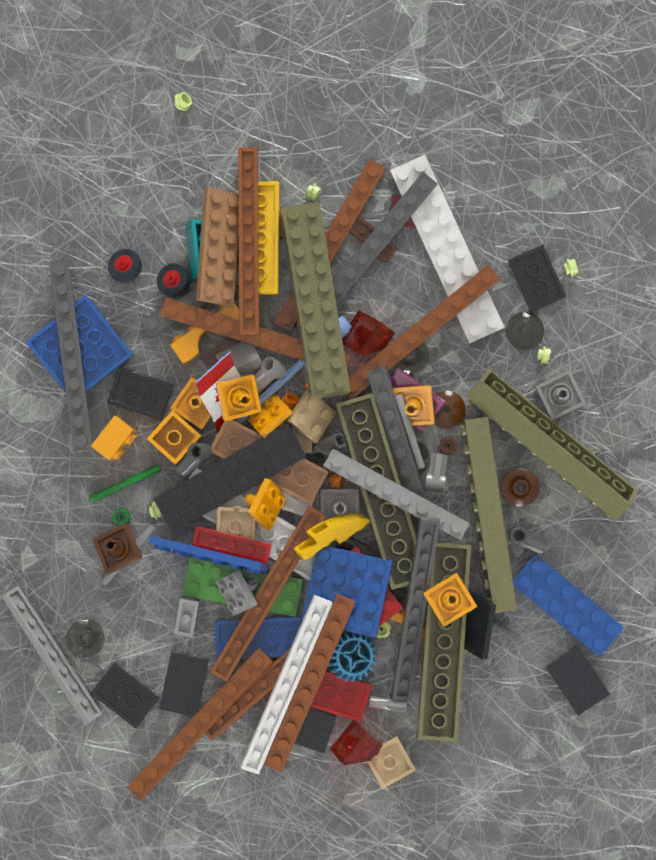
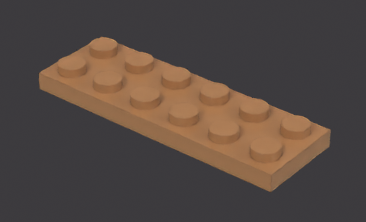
M211 187L204 188L196 300L228 307L234 306L239 236V194Z
M233 419L224 421L211 446L212 453L225 459L259 440L262 436ZM304 458L268 479L272 480L277 488L311 505L329 471Z

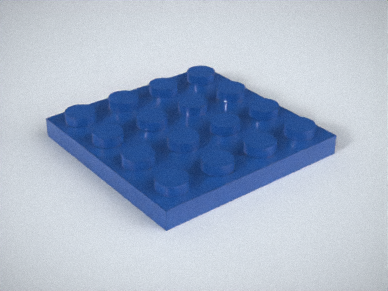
M84 295L75 302L87 392L131 358L133 354L88 296ZM55 318L28 339L26 343L66 393L57 320Z
M331 546L322 548L315 554L301 620H303L313 595L330 600L333 605L337 594L356 601L344 630L377 638L394 561Z

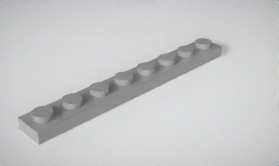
M332 449L324 464L325 468L417 518H439V530L461 541L470 524L335 449Z
M17 586L2 595V599L84 724L87 725L102 715L100 709L20 587Z

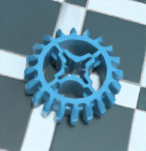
M343 631L342 637H340L331 661L328 666H333L331 672L336 673L337 678L342 677V680L347 681L349 679L351 682H355L356 678L361 681L362 675L367 677V670L374 671L371 664H377V661L373 660V657L378 656L377 653L373 652L377 648L375 645H371L373 639H368V636ZM352 641L348 648L341 649L347 642ZM360 643L364 648L365 656H362L360 653ZM345 653H347V654H350V653L355 654V655L358 656L359 658H356V657L350 658L348 655H345ZM339 655L344 658V669L340 664ZM358 662H362L357 669L352 670Z

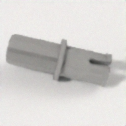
M370 696L369 708L385 709L386 712L388 710L406 712L407 701L392 700L389 696L387 698Z

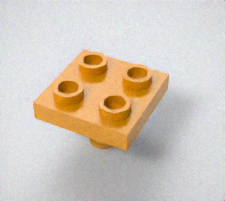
M254 374L216 383L224 421L262 412Z
M191 377L170 409L203 430L211 415L199 397L195 383L197 380Z
M431 385L393 388L395 395L402 394L405 402V412L409 415L412 426L435 424Z
M274 394L266 399L265 403L261 406L262 412L250 415L247 420L265 439L269 433L285 425L283 421L293 412Z
M265 478L257 495L247 494L245 504L251 506L248 513L264 530L270 531L277 520L281 508L285 504L286 497L272 480Z
M457 573L423 593L443 627L477 607Z

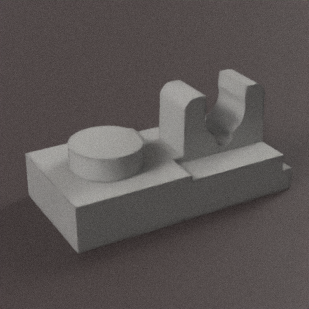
M188 596L187 598L180 597L174 634L193 638L199 601L195 600V598Z

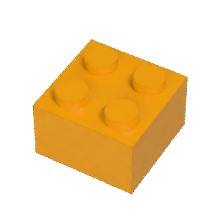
M172 410L150 434L147 440L176 465L187 453L188 447L192 443H198L203 436Z
M114 416L91 447L110 461L119 460L125 452L123 448L128 444L131 445L137 437L135 435L137 431L120 417Z

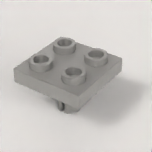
M570 370L535 386L552 420L586 405Z
M320 489L321 513L326 515L323 521L343 514L359 513V489Z
M240 570L216 581L219 592L224 596L227 607L234 616L257 605L251 591L258 589V583L251 586L256 580L250 578L245 581Z

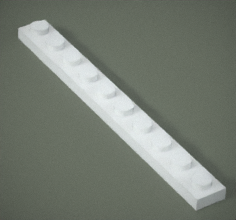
M313 595L241 762V769L256 774L260 773L332 607V601Z

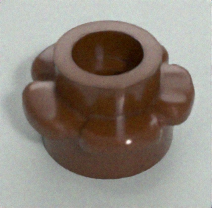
M444 437L440 440V452L445 455H452L453 452L457 451L458 445L453 437Z

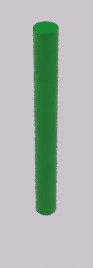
M157 464L90 495L89 498L93 503L162 471L160 465Z

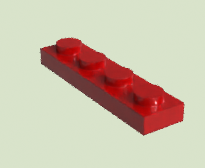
M196 526L192 546L263 563L269 562L272 548L271 543Z

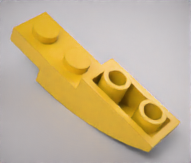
M350 513L332 517L307 530L306 533L309 538L296 546L294 550L303 560L312 558L322 548L329 546L333 540L339 544L347 541L350 536L362 530L365 525L370 523V520L361 513Z

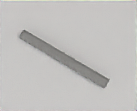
M402 394L395 395L394 397L417 468H424L425 465L409 415L405 412Z
M152 523L135 540L138 548L156 529ZM119 570L109 575L106 574L100 581L107 585Z

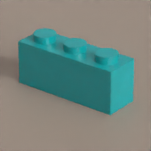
M202 219L190 220L185 224L191 281H198Z

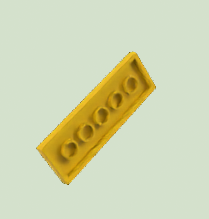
M279 181L258 182L259 295L279 294L280 183Z

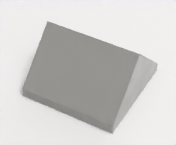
M240 342L216 354L219 361L230 351L234 366L241 377L250 374L255 375L261 369L262 361L254 345Z

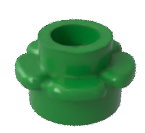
M118 508L112 515V520L117 526L125 523L129 524L131 514L127 509Z

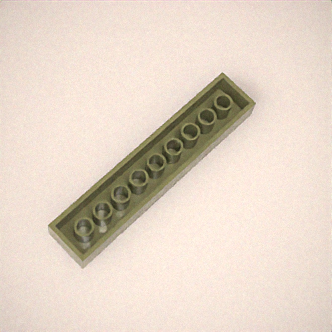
M320 202L281 207V226L309 399L347 395L351 390Z
M490 368L466 396L473 406L480 408L489 419L497 422L502 430L514 436L518 443L526 446L531 454L543 460L547 467L554 469L563 480L571 483L577 492L583 493L588 497L589 501L593 505L600 507L608 517L616 521L631 506L638 491L635 487Z
M373 393L337 403L335 409L347 442L350 458L400 485ZM359 486L380 558L394 561L389 580V589L394 590L409 585L416 542V534L410 514Z
M488 417L464 420L462 422L463 425L460 426L461 437H465L466 443L462 447L464 456L468 457V463L465 464L467 475L471 477L468 487L469 493L473 494L474 497L471 507L472 512L476 513L477 520L474 521L475 532H479L480 537L477 540L478 551H482L483 556L480 559L481 570L485 571L486 576L482 578L483 587L485 590H488V597H485V599L496 604L495 613L517 610Z
M437 543L430 588L457 573L468 590L471 545ZM428 601L424 621L416 738L457 742L466 614L443 627Z

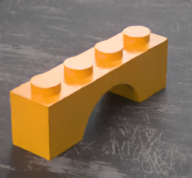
M235 303L231 307L223 305L219 307L220 311L217 314L239 320V309ZM191 326L188 328L189 332L184 336L180 334L172 339L173 343L170 346L184 365L200 355L199 343L207 330Z

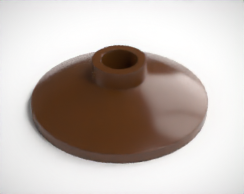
M453 391L438 392L436 395L446 402L435 415V425L444 429L456 427L465 417L466 406L464 400ZM445 406H449L451 408V411L449 413L444 412Z
M516 468L505 475L501 490L504 498L510 504L527 506L538 497L540 483L532 471L525 468ZM519 483L523 485L522 491H518L516 488Z

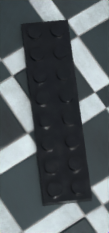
M287 423L269 433L265 439L262 437L159 495L154 498V501L173 533L258 485L265 478L268 479L306 458L307 455Z

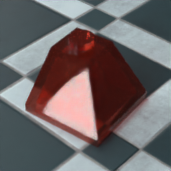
M359 310L350 323L352 326L349 329L350 332L342 338V342L345 347L361 356H366L385 349L395 332L382 322Z
M353 720L330 747V750L345 766L371 761L373 757L378 755L383 745L360 723Z

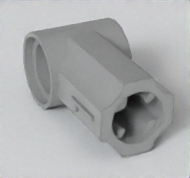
M266 357L262 361L261 369L254 375L258 394L271 381L281 379L285 375L286 366L272 357Z
M431 453L424 490L443 493L448 455Z

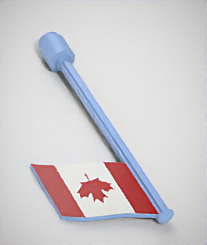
M341 316L339 323L343 338L350 332L349 329L352 326ZM230 351L195 382L199 397L212 417L217 434L224 420L216 383L241 377L234 366ZM303 360L295 362L281 379L276 380L259 395L260 406L304 367ZM250 415L236 418L233 420L241 424Z

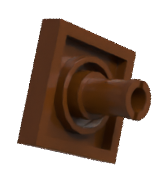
M128 523L92 539L105 572L108 575L142 559Z

